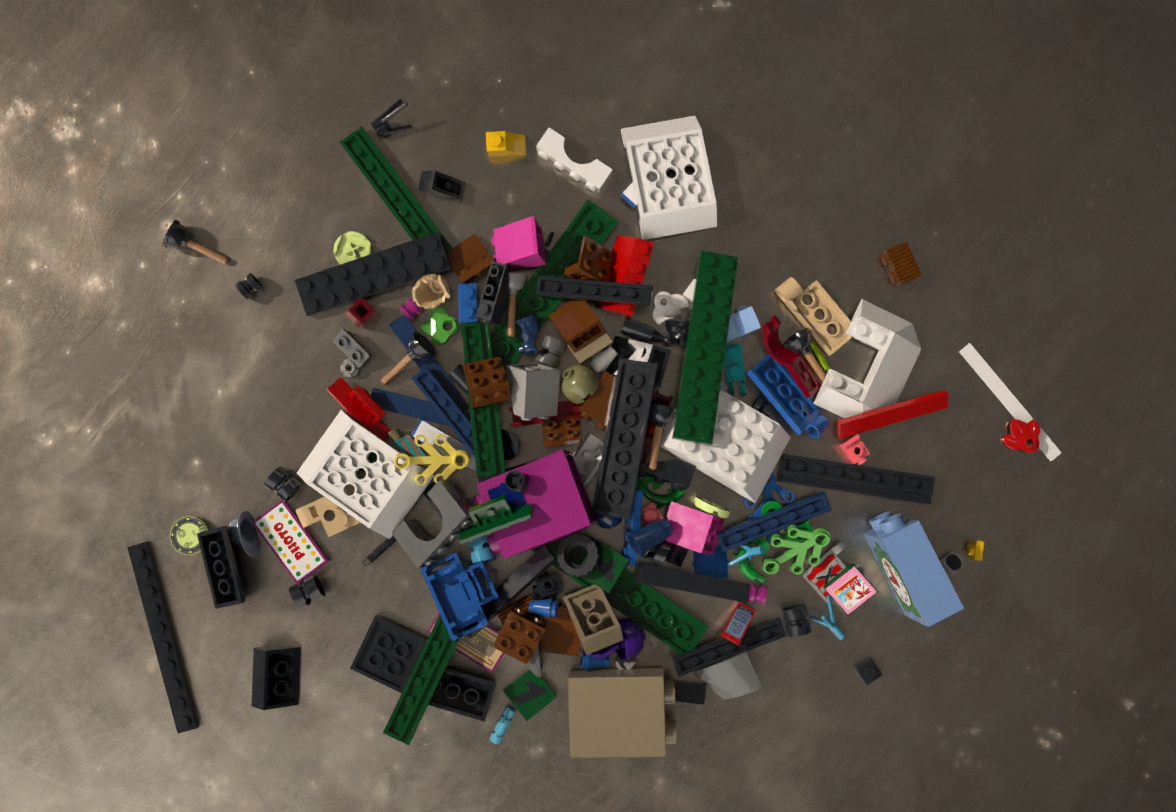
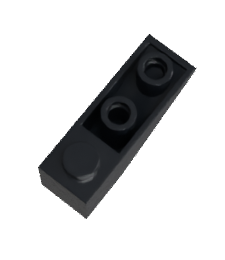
M492 261L476 317L505 325L510 307L508 265Z
M676 459L657 462V468L653 470L649 468V463L641 464L639 477H651L658 484L664 485V483L672 485V489L682 492L689 488L696 466Z

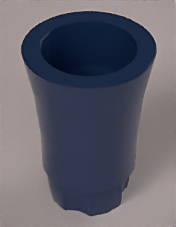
M663 518L637 530L627 532L626 535L633 552L638 557H641L651 548L673 535V530L668 520Z

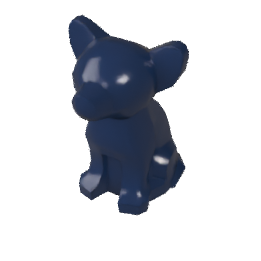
M538 314L516 321V324L521 326V337L524 341L522 346L518 348L519 354H538L534 339L538 333L539 323Z

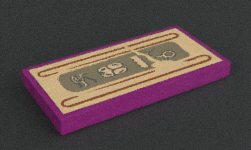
M440 613L437 615L434 622L427 631L428 634L431 633ZM491 625L485 626L472 639L467 635L460 638L455 648V651L493 673L505 654L494 648V642L500 631Z

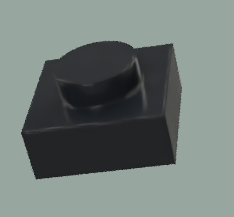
M672 543L665 561L681 567L689 550Z
M871 657L855 667L866 685L883 675Z

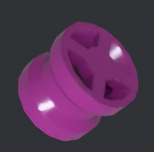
M408 298L407 303L399 307L411 321L415 319L417 314L423 312L412 298Z
M751 583L748 602L753 603L755 601L764 605L767 597V586L762 585L759 587Z

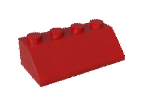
M617 235L612 250L613 258L608 282L642 285L654 243L636 237ZM597 301L595 308L632 318L635 305Z

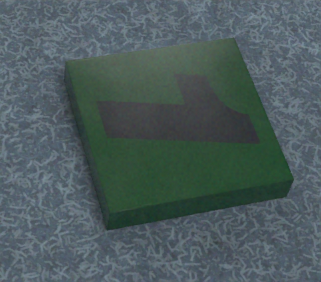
M596 540L602 553L601 563L594 570V573L584 578L610 594L630 560L601 541ZM588 554L582 564H584L587 561Z
M530 669L503 689V692L526 721L557 698V695L542 676L537 677Z

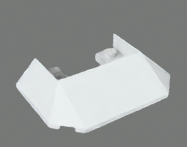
M861 299L846 331V335L879 350L863 384L829 369L813 403L842 418L896 404L921 351V346L912 323Z

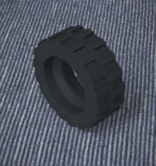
M574 533V535H568L559 544L558 552L556 553L559 567L566 574L574 577H586L594 573V570L601 563L602 553L599 544L596 543L595 539L585 534ZM575 546H583L588 551V559L582 565H576L570 559V552Z

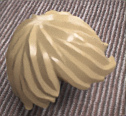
M437 273L423 276L412 289L413 301L419 307H424V309H434L440 304L445 303L446 298L449 299L451 296L449 283L446 278Z

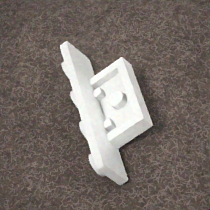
M589 432L573 454L577 469L581 473L580 477L585 490H587L592 477H595L599 472L605 440L602 442Z

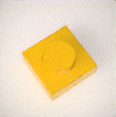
M970 539L966 549L969 559L982 561L984 541Z

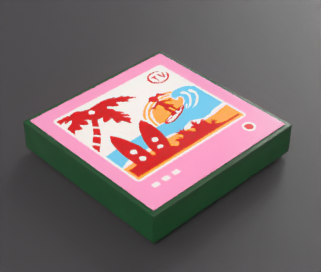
M854 563L850 564L823 586L824 590L847 615L878 593L877 589Z

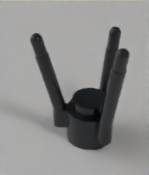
M399 99L382 115L377 117L375 121L371 122L378 136L383 134L384 137H387L390 134L412 127V125H406L388 130L391 126L387 120L408 105L407 102L397 107L402 102V99Z

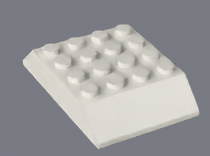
M721 389L711 446L672 439L676 416L674 415L672 421L666 424L662 430L660 448L684 462L695 465L699 471L756 503L791 438L782 426Z

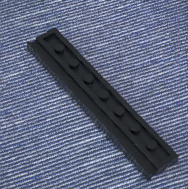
M782 454L778 481L932 504L931 498L933 496L935 477Z

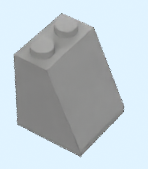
M541 363L506 365L514 414L527 421L533 420V417L549 419V416H557L560 370Z

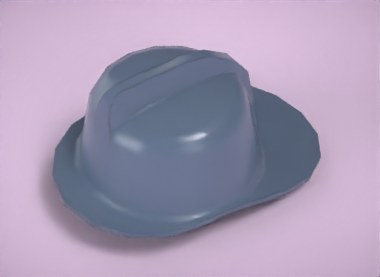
M244 511L239 515V518L229 521V536L236 545L243 547L246 554L250 557H255L260 551L259 538L256 528L252 524L254 521L252 514Z

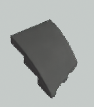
M746 651L693 671L696 677L724 700L740 697L762 689Z

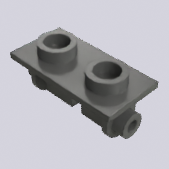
M344 328L332 341L358 368L372 358L370 352H367L350 335V332H347Z

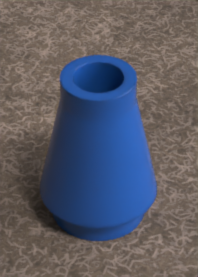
M553 598L536 601L530 600L529 612L548 618L556 617L558 601H554Z
M582 653L580 667L585 669V671L608 668L609 657L606 659H596L586 655V653Z

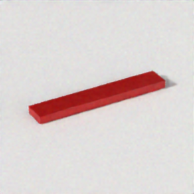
M942 390L837 420L838 436L841 439L948 408L949 393L946 390Z

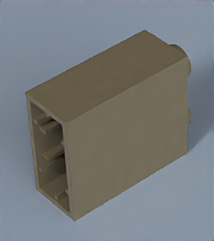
M663 668L595 669L585 671V669H571L568 676L570 758L666 757V744H676V719H665V704H675V681L664 680Z

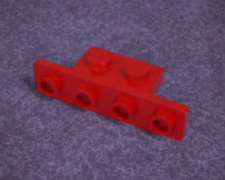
M341 377L327 388V391L357 423L383 441L390 437L388 433L391 430L381 420L385 415L383 408L370 398V394L366 389L361 388L359 385L352 389Z

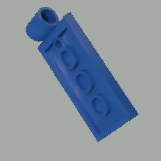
M767 354L747 372L748 376L797 435H800L805 429L810 437L818 438L829 427V420L821 415L822 411L818 406L813 404L814 402L810 397L806 398L789 371L784 365L776 362L770 354Z

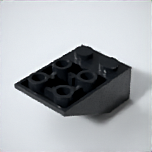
M615 336L612 348L618 355L610 363L606 372L617 376L620 358L659 364L655 388L659 389L671 350Z

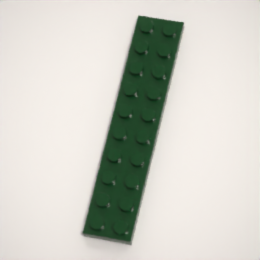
M587 200L545 257L546 265H541L536 269L517 295L516 321L538 314L539 333L550 318L548 315L555 311L563 298L537 296L538 276L569 278L564 275L565 268L578 263L583 237L588 236L600 245H603L619 221L590 200ZM508 314L505 325L496 324L490 332L493 358H501L506 376V365L518 362L523 353L519 354L518 348L524 343L519 324H515V336H508Z
M702 250L699 253L672 439L710 446L713 443L738 257Z
M567 536L545 545L556 559H558L556 555L558 546ZM580 545L575 546L570 552L571 561L576 565H581L588 554L587 549ZM542 546L535 548L532 551L536 553ZM556 561L553 564V566L562 571L564 574H566L564 570L559 567L560 565ZM626 568L610 594L603 590L610 606L679 654L695 649L709 628L708 625L652 586L634 582L635 575ZM566 574L585 588L594 585L584 577H574Z

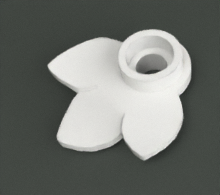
M661 291L654 297L653 319L660 325L665 319L682 318L680 310L688 307L689 303L680 294L670 295L668 292ZM662 298L667 299V302L665 304L660 303V300Z

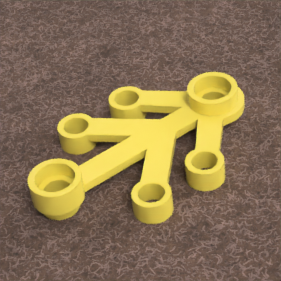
M419 434L415 437V444L422 447L430 456H408L405 453H398L393 459L394 465L399 469H406L409 465L430 464L422 473L415 475L414 481L419 486L425 485L427 479L442 464L449 465L442 473L434 475L435 483H437L438 476H443V480H446L456 469L465 468L470 460L467 452L455 450L442 434L434 437V443L442 446L450 456H442L427 441L424 435ZM420 437L424 438V442L422 444H418V439ZM439 437H443L441 444L437 443ZM458 456H462V461L460 463H457L456 458ZM400 457H404L405 459L404 463L402 464L398 463V459ZM423 476L424 481L418 483V477Z

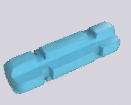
M505 707L502 713L503 716L500 717L494 729L495 733H492L490 741L494 744H500L503 738L502 735L505 734L511 723L510 718L513 719L515 715V710L511 707Z

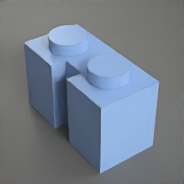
M746 305L735 309V314L730 315L727 342L761 328L752 306L748 308Z

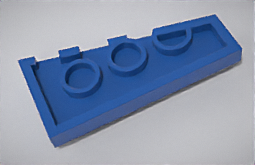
M638 485L632 518L625 519L622 555L630 560L629 566H636L637 555L630 547L626 534L640 528L643 490Z

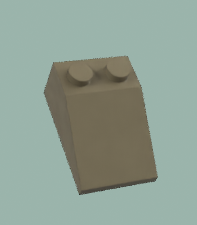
M594 584L563 597L586 655L623 640L621 627L601 588Z

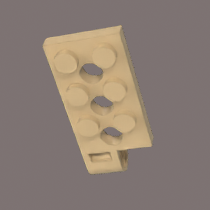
M789 277L775 289L777 295L804 328L811 330L810 335L828 356L852 338L846 335L851 321L817 280L802 291L798 282L794 278ZM804 295L811 296L812 303L810 305L803 303L802 298ZM817 309H820L824 312V318L822 320H818L815 317V311ZM829 324H833L836 327V333L833 335L827 332Z
M351 484L346 486L345 491L348 495H353L355 488ZM322 497L295 510L303 528L321 520L328 537L361 523L350 514L345 513L326 497ZM327 510L335 512L334 520L327 521L324 518Z

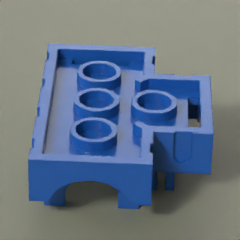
M454 552L435 564L420 569L452 641H456L490 624L482 606L500 597L483 561L465 569L458 553ZM449 561H451L452 563L435 572L432 571V569L440 565H443ZM482 572L484 573L487 582L490 586L491 591L489 592L487 591V588L480 575V573ZM478 621V625L460 633V629Z

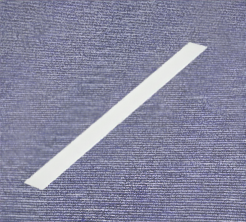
M970 343L959 351L1015 419L1021 420L1026 424L1033 420L1032 416ZM1040 427V434L1038 436L1039 448L1052 461L1062 452Z

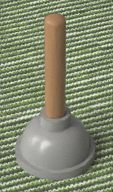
M508 273L509 337L515 336L516 296L518 295V290H521L525 285V281L528 280V275L520 273Z

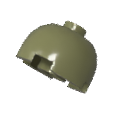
M581 364L566 369L560 383L563 394L575 404L585 402L583 399L588 394L592 396L598 387L599 378L596 376L597 373L592 368Z

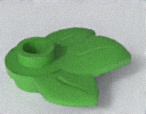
M440 307L430 308L432 318L420 326L425 333L433 335L432 344L434 345L445 343L448 337L454 335L459 329L458 321L454 317L449 316L447 311ZM448 323L453 324V327L450 330L446 328V325Z

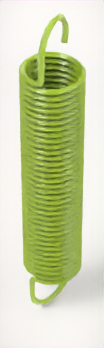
M812 339L810 344L811 351L823 371L827 370L828 372L831 368L815 340Z

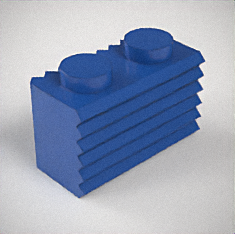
M476 283L458 284L460 324L479 322L480 318H477L476 314L480 304L478 302L480 300L478 298L480 288Z

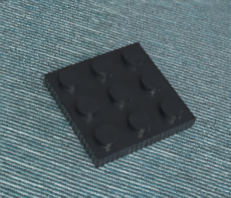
M375 615L350 669L402 693L428 639Z

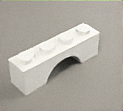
M548 128L536 145L538 155L544 160L550 159L553 161V165L559 170L563 171L565 169L570 173L569 176L574 180H581L586 183L585 186L593 192L596 190L600 193L612 175L613 169L598 159L588 164L573 162L565 153V138L551 128Z

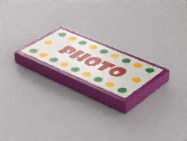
M281 500L252 522L296 584L302 582L330 561L307 529L303 528L299 518L287 502L285 503Z

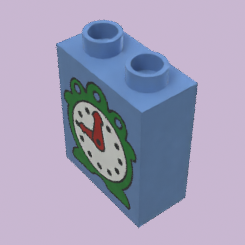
M888 511L869 521L873 529L863 534L905 616L929 627L964 609L918 520L904 518L901 513L892 515L891 511Z

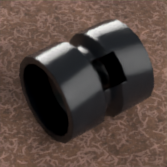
M281 466L275 469L264 483V486L271 492L276 491L277 497L285 503L296 494L302 485L295 477H289V473Z
M663 541L641 557L644 559L651 558V562L662 566L671 548V543Z
M316 575L305 579L303 584L299 582L289 587L290 596L296 607L300 610L309 606L311 601L317 602L326 597L325 589Z
M796 604L781 609L783 620L787 622L785 628L788 637H798L812 632L810 620L806 619L808 616L806 604Z

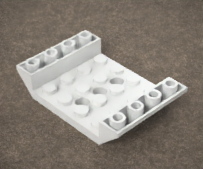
M696 116L621 129L624 148L627 149L640 215L639 226L642 239L649 240L717 227V204L702 129ZM692 166L695 169V173L688 175L685 173L684 168ZM673 169L676 172V177L668 178L666 170ZM648 173H655L657 180L655 182L649 181L647 179Z
M340 410L297 472L306 484L371 530L389 539L393 536L392 532L405 519L434 477L432 474L427 479L425 485H417L414 477L416 474L422 473L425 468L419 464L409 465L406 469L397 468L394 465L393 459L400 452L361 426L343 410ZM371 452L377 454V461L375 463L368 461V455ZM404 457L398 459L399 464L404 463ZM360 468L366 471L364 479L357 477V471ZM423 476L418 477V483L424 481ZM352 484L355 488L353 495H348L345 491L346 486Z

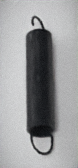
M394 535L391 539L387 538L366 557L370 563H373L397 541Z

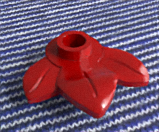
M1012 419L1010 421L1011 434L1002 438L1003 443L1012 450L1021 449L1026 453L1035 452L1040 445L1038 439L1040 426L1034 419L1027 424L1021 420ZM1031 440L1033 446H1028L1026 441Z

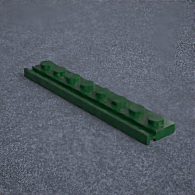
M362 126L340 141L343 148L412 240L440 232ZM440 232L445 250L447 252L450 249H452V246Z
M489 321L461 323L464 363L493 358ZM467 384L477 477L506 473L498 402L472 408Z
M439 615L383 731V734L408 746L460 640L452 641L441 615ZM465 627L459 630L460 633L464 631Z

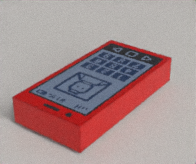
M738 602L721 637L739 646L756 610Z

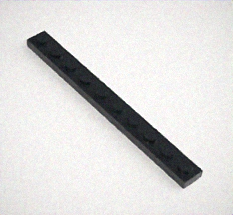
M149 541L127 547L177 733L180 734L197 729L199 727Z

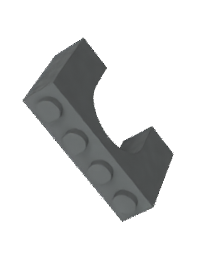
M439 480L427 493L440 510L443 520L442 529L435 539L429 538L416 520H403L392 532L417 568L435 564L436 559L448 550V546L459 538L460 530L468 528L473 523L468 513L471 506L451 480Z

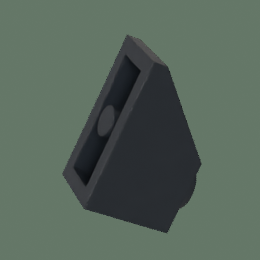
M436 170L422 171L418 190L434 196L462 200L465 182Z

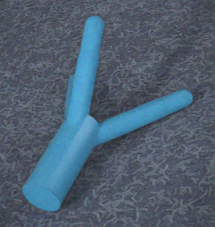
M745 544L740 545L747 550V553L729 562V566L747 557L748 561H750L753 555L765 553V547L750 548Z
M827 596L831 621L825 616L821 617L823 620L814 616H810V619L829 627L842 640L846 635L835 623L831 597Z

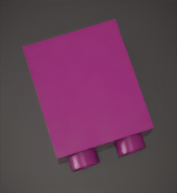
M561 450L513 469L520 471L528 477L529 485L523 492H515L506 486L505 477L508 472L477 484L480 494L474 496L475 506L502 495L507 497L513 509L529 503L533 505V517L529 520L513 524L509 528L500 529L487 535L492 551L495 554L501 552L503 559L515 557L598 524L571 451Z

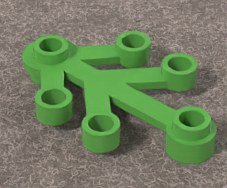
M793 524L787 528L788 536L791 538H807L806 541L783 539L780 534L772 535V546H782L791 549L775 558H766L763 562L764 571L767 574H775L779 570V564L797 555L796 562L791 566L792 572L796 575L802 574L807 549L814 546V549L808 555V561L813 566L820 563L822 547L826 546L831 540L830 532L825 528H817L814 531L802 530Z

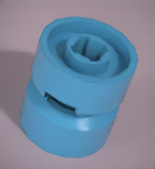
M487 535L468 542L469 549H472L470 553L472 565L481 561L487 563L497 559L496 554L489 545Z

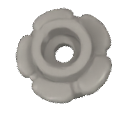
M350 359L344 360V363L341 364L340 369L344 376L350 378L359 373V368Z

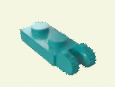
M741 343L726 344L725 381L728 386V393L733 397L735 394L733 382H739L741 396H746L744 382L746 379Z

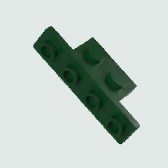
M502 495L469 508L468 513L475 524L460 530L459 542L461 544L472 542L476 538L490 535L497 530L509 528L511 525L519 522H525L533 517V505L529 503L513 509L507 497Z

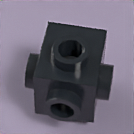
M548 572L543 573L534 581L532 586L535 597H539V600L556 599V595L564 591L557 572L548 575Z

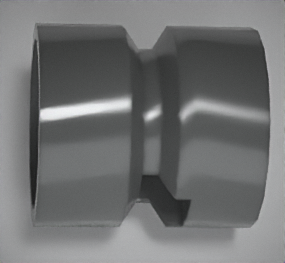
M544 335L541 343L542 350L538 351L535 361L558 369L562 360L560 355L564 354L567 343Z

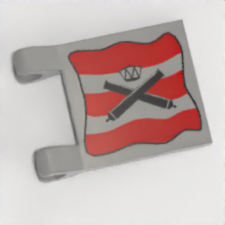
M840 540L820 557L818 565H811L802 573L803 577L826 602L827 596L830 595L824 590L823 586L847 568L836 556L846 547ZM861 563L856 565L862 573L866 572V568Z

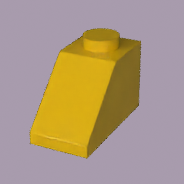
M507 131L486 132L488 157L526 155L525 135Z

